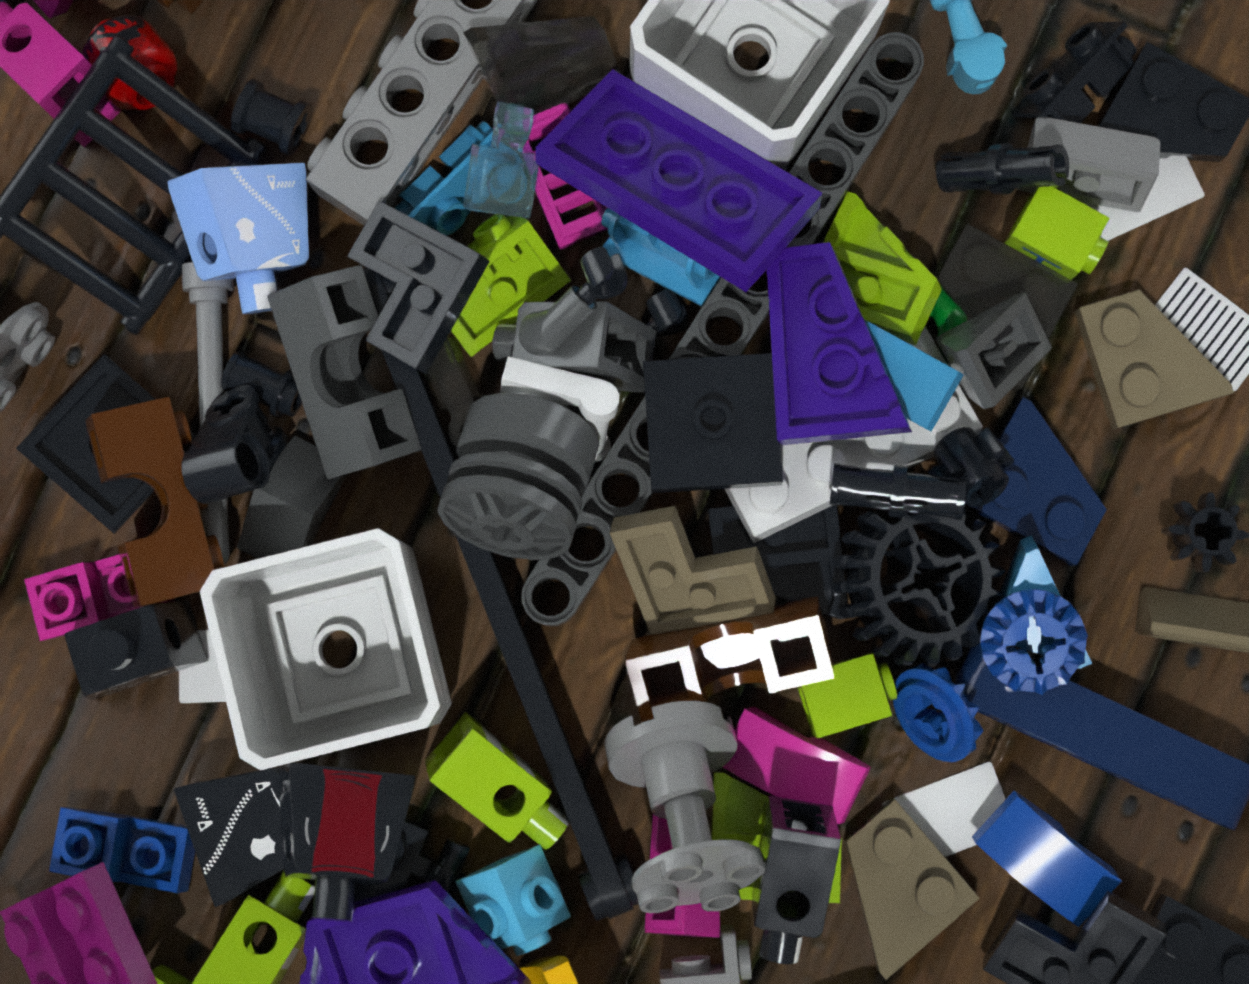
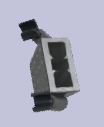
M597 247L587 252L581 259V266L587 280L580 288L571 286L557 302H524L518 309L516 325L500 324L494 331L492 348L493 354L499 362H507L509 356L602 379L612 383L617 388V391L645 393L643 361H653L654 348L657 347L655 344L656 338L676 334L686 327L688 313L681 297L669 289L661 291L647 300L646 306L653 320L647 324L640 322L608 302L595 301L596 299L615 297L621 294L627 287V274L620 255L615 254L610 258L606 248Z

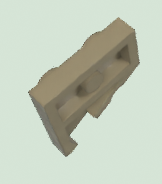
M894 798L886 802L844 839L851 869L854 872L859 891L858 897L863 917L867 923L875 955L876 968L886 980L980 899Z

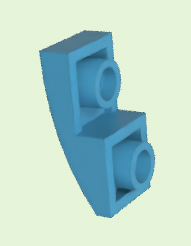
M865 320L906 418L932 432L964 374Z

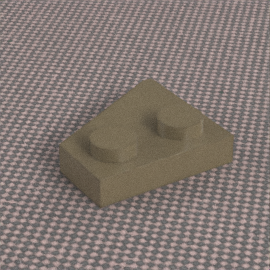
M1140 290L1086 305L1074 311L1112 430L1234 393L1231 383Z

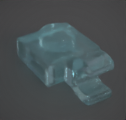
M497 101L493 119L491 146L472 143L463 202L464 208L477 212L523 218L531 217L539 165L535 164L536 153L523 151V147L531 132L534 109L520 104Z

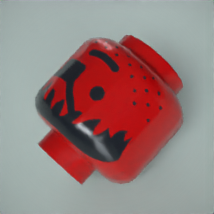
M122 15L103 20L92 29L82 52V55L91 65H93L100 53L106 49L113 37L119 35L126 39L129 45L134 48L131 54L132 57L169 85L174 86L178 64L173 50L150 23L139 16ZM118 78L115 79L105 93L106 99L120 109L146 110L155 107V105Z

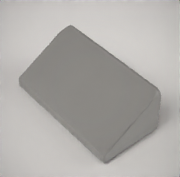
M1049 117L1045 119L1037 118L1035 120L1027 148L1060 144L1064 146L1069 157L1068 178H1064L1065 184L1063 186L1055 188L1080 202L1141 212L1159 175V139L1152 136ZM1022 187L1017 190L1032 193L1036 187Z

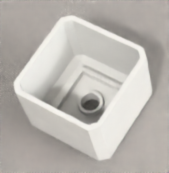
M648 0L630 26V71L632 81L786 171L873 44L890 0ZM746 41L758 42L767 50L769 61L759 70H745L734 59L733 52L735 48Z
M379 528L212 570L200 590L239 758L259 770L431 727L441 723L452 704L414 549ZM336 631L349 633L357 644V655L354 661L349 666L341 669L329 665L324 659L322 652L325 639Z

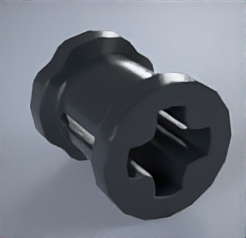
M251 79L245 85L234 106L231 116V130L239 134L250 131L279 144L280 152L292 156L299 148L308 130L313 111L312 104L302 100L294 104L265 91L264 83Z

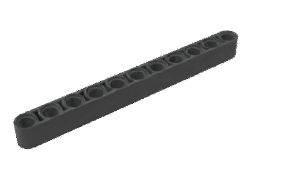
M889 32L874 41L789 173L822 192L820 209L806 224L807 233L802 237L794 238L787 247L815 243L912 92L924 66V54L919 43L911 36L901 32ZM883 58L896 59L904 65L907 76L900 80L887 79L879 73L876 62ZM850 109L865 111L871 116L874 128L865 133L852 131L845 125L842 114ZM825 160L831 162L838 168L841 180L833 185H821L811 178L808 167L816 161ZM721 277L668 360L743 355L769 315L768 290L755 292L749 289L747 292H744ZM717 316L732 318L740 328L741 337L730 345H719L708 337L706 324ZM645 397L588 483L585 492L580 496L583 504L576 521V529L586 526L597 529L604 537V549L596 559L591 561L575 559L569 550L555 558L540 559L522 589L523 607L535 622L545 626H560L569 622L577 614L617 551L609 533L613 518L642 512L654 494L651 493L649 452L639 445L636 438L639 428L647 423ZM626 474L637 482L639 494L632 504L625 507H616L604 499L602 488L604 482L610 476ZM546 580L561 581L570 592V601L567 608L555 616L541 614L534 604L535 590Z

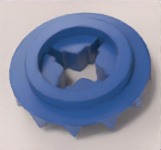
M1028 589L1006 596L991 609L982 626L980 645L982 656L988 669L999 681L1007 685L1014 692H1035L1043 695L1049 689L1059 685H1067L1078 667L1085 663L1088 635L1079 613L1066 599L1050 591ZM1029 617H1033L1034 623L1038 626L1043 636L1061 639L1053 641L1051 645L1042 647V658H1039L1040 666L1038 667L1035 666L1034 661L1025 649L1006 648V646L1016 645V642L1027 639V628H1030Z
M924 662L898 676L894 683L897 692V699L893 700L895 713L903 730L919 749L929 756L944 762L960 761L977 749L975 741L984 731L981 724L974 718L980 707L967 700L964 695L965 684L955 685L952 683L949 672L945 667L933 670L932 667H927ZM933 704L936 709L942 710V712H936L935 709H928L927 707Z

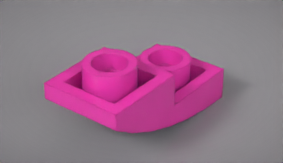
M120 554L95 562L77 563L24 579L40 641L63 637L69 631L137 609L133 607ZM173 598V599H169V600H165V601H161V602H157V603H167V602H176V601H175V598Z
M755 706L745 708L734 730L738 744L736 753L722 767L776 797L833 806L837 824L844 823L871 766L823 738L817 739L814 736L807 738Z

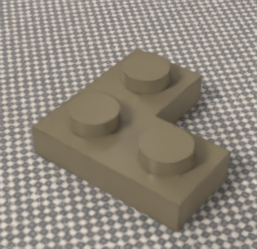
M675 506L613 518L609 533L651 635L774 612L776 597L757 546L695 558Z

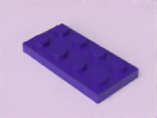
M613 69L536 146L535 164L744 292L751 288L820 209L822 192Z

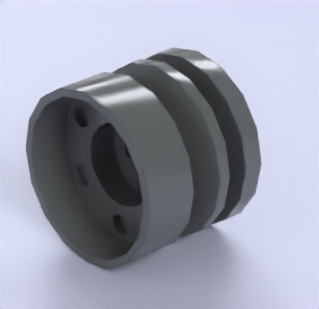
M503 392L482 396L470 405L456 450L459 459L451 464L447 484L444 486L437 512L444 525L461 539L483 550L506 557L539 560L555 558L567 552L573 540L576 521L583 504L580 494L585 492L599 447V441L594 429L578 414L558 403L533 395Z

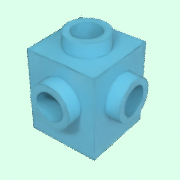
M541 845L500 858L456 881L470 917L500 949L512 946L516 956L528 953L550 942L552 939L548 929L571 917L562 897L560 886L553 876Z

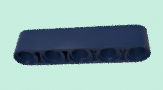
M980 643L976 647H968L952 683L955 685L965 684L964 695L969 702L980 707L977 711L978 713L1204 819L1235 831L1249 800V764L1070 680L1067 685H1059L1049 689L1043 695L1035 692H1014L991 674L982 656Z

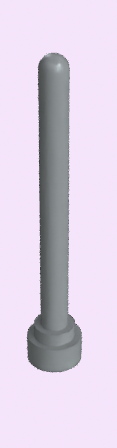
M193 262L182 264V289L184 292H189V303L196 305L199 419L201 427L205 420L207 409L216 399L224 394V389L221 387V379L224 372L222 304L228 303V292L234 290V279L202 281L197 276ZM228 498L208 503V509L202 511L205 535L214 534L216 536L224 565L229 560L230 555Z

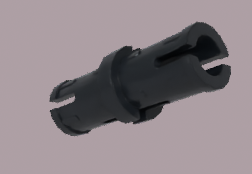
M1008 143L991 145L988 150L977 152H944L940 155L942 160H938L936 164L937 183L939 188L945 193L966 190H990L995 195H1008L1013 193L1015 188L1036 186L1061 187L1065 184L1064 178H1068L1069 157L1064 146L1060 144L1035 148H1014Z
M834 463L829 505L888 510V517L901 518L902 512L962 520L966 495V478L907 472V466L894 465L892 471Z

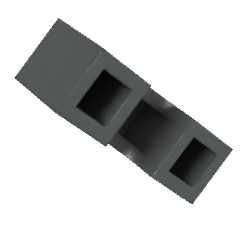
M362 265L313 276L267 295L327 480L422 450L402 388L388 393L379 392L368 383L360 367L358 356L360 341L367 332L371 331L378 318Z

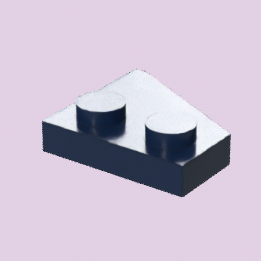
M1022 397L1017 401L997 438L1014 459V463L1003 469L1009 477L1006 489L999 497L986 505L972 507L965 501L964 506H967L969 510L1021 539L1032 535L1039 549L1070 566H1075L1078 564L1107 509L1034 404Z

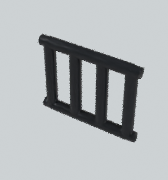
M115 35L106 49L100 53L1 193L0 239L4 235L123 316L119 322L124 324L126 330L134 335H138L182 275V264L192 261L183 231L181 230L173 243H171L58 163L59 158L80 130L169 195L167 181L185 175L95 110V107L116 78L123 81L230 162L226 167L258 165L266 153L267 147L261 141L254 140L251 137H248L246 141L241 139L132 57L131 54L134 48L129 45L126 39ZM42 183L157 263V266L137 294L131 292L20 215Z

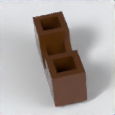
M164 397L91 414L85 420L101 483L122 478L141 480L152 487L161 504L160 520L151 534L145 538L118 545L133 607H142L199 592L212 570L224 568V562L216 536L214 534L205 535L199 511L207 510L208 504L196 501L190 495L183 480V449L189 448L192 444L188 422L183 410L173 411L170 397Z
M818 596L774 606V612L771 614L631 639L625 658L641 722L654 719L651 707L678 701L706 702L709 697L717 692L737 685L766 683L769 693L834 678L833 653Z

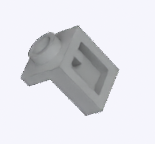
M722 925L720 926V940L723 964L711 965L710 956L677 957L671 960V969L659 970L660 984H740V980L752 979L748 940L736 941L733 926Z

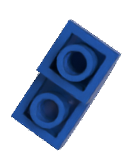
M1015 790L972 836L974 842L996 863L1033 894L1078 927L1092 914L1107 890L1112 892L1122 882L1112 866L1069 837L1060 822Z
M60 807L49 872L74 876L104 862L112 882H123L173 893H182L189 890L195 849L186 825L122 814Z

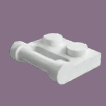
M508 356L501 379V393L533 395L558 403L567 409L568 405L579 407L583 419L594 429L599 441L592 470L598 469L611 449L607 430L609 421L615 417L618 411L619 393L617 388L612 383L602 379Z

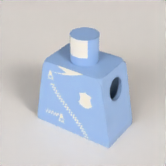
M305 163L200 168L167 181L197 276L202 281L236 278L242 314L272 311L267 295L277 292L274 274L305 266L309 259Z

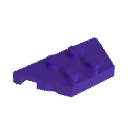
M436 880L354 902L352 922L312 919V917L307 921L303 949L307 963L305 971L300 976L299 984H531L530 979Z

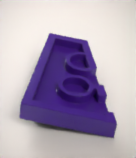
M830 242L785 248L767 268L777 441L781 445H792L912 432L837 254Z

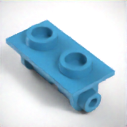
M482 121L476 128L469 125L439 156L441 161L452 171L443 178L436 170L429 166L405 191L398 195L402 201L394 209L446 236L450 235L461 227L466 216L480 202L507 181L510 173L521 161L497 127L493 130L485 121Z
M607 208L602 217V225L608 228L609 237L602 247L606 248L610 258L615 254H619L623 266L703 307L721 279L720 276L611 209Z

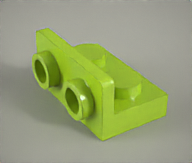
M516 211L511 212L507 216L504 213H498L484 221L473 233L476 240L466 246L490 261L451 330V333L470 357L492 342L494 331L498 325H514L517 322L518 309L524 302H544L571 281L530 222Z

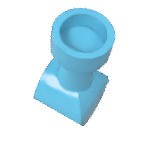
M930 0L934 10L947 12L954 41V47L946 64L947 76L953 75L958 88L965 93L974 95L982 94L989 90L1003 70L1006 43L1002 37L983 31L971 4L972 0Z

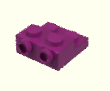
M104 862L0 911L5 923L4 934L7 945L21 959L31 984H158Z

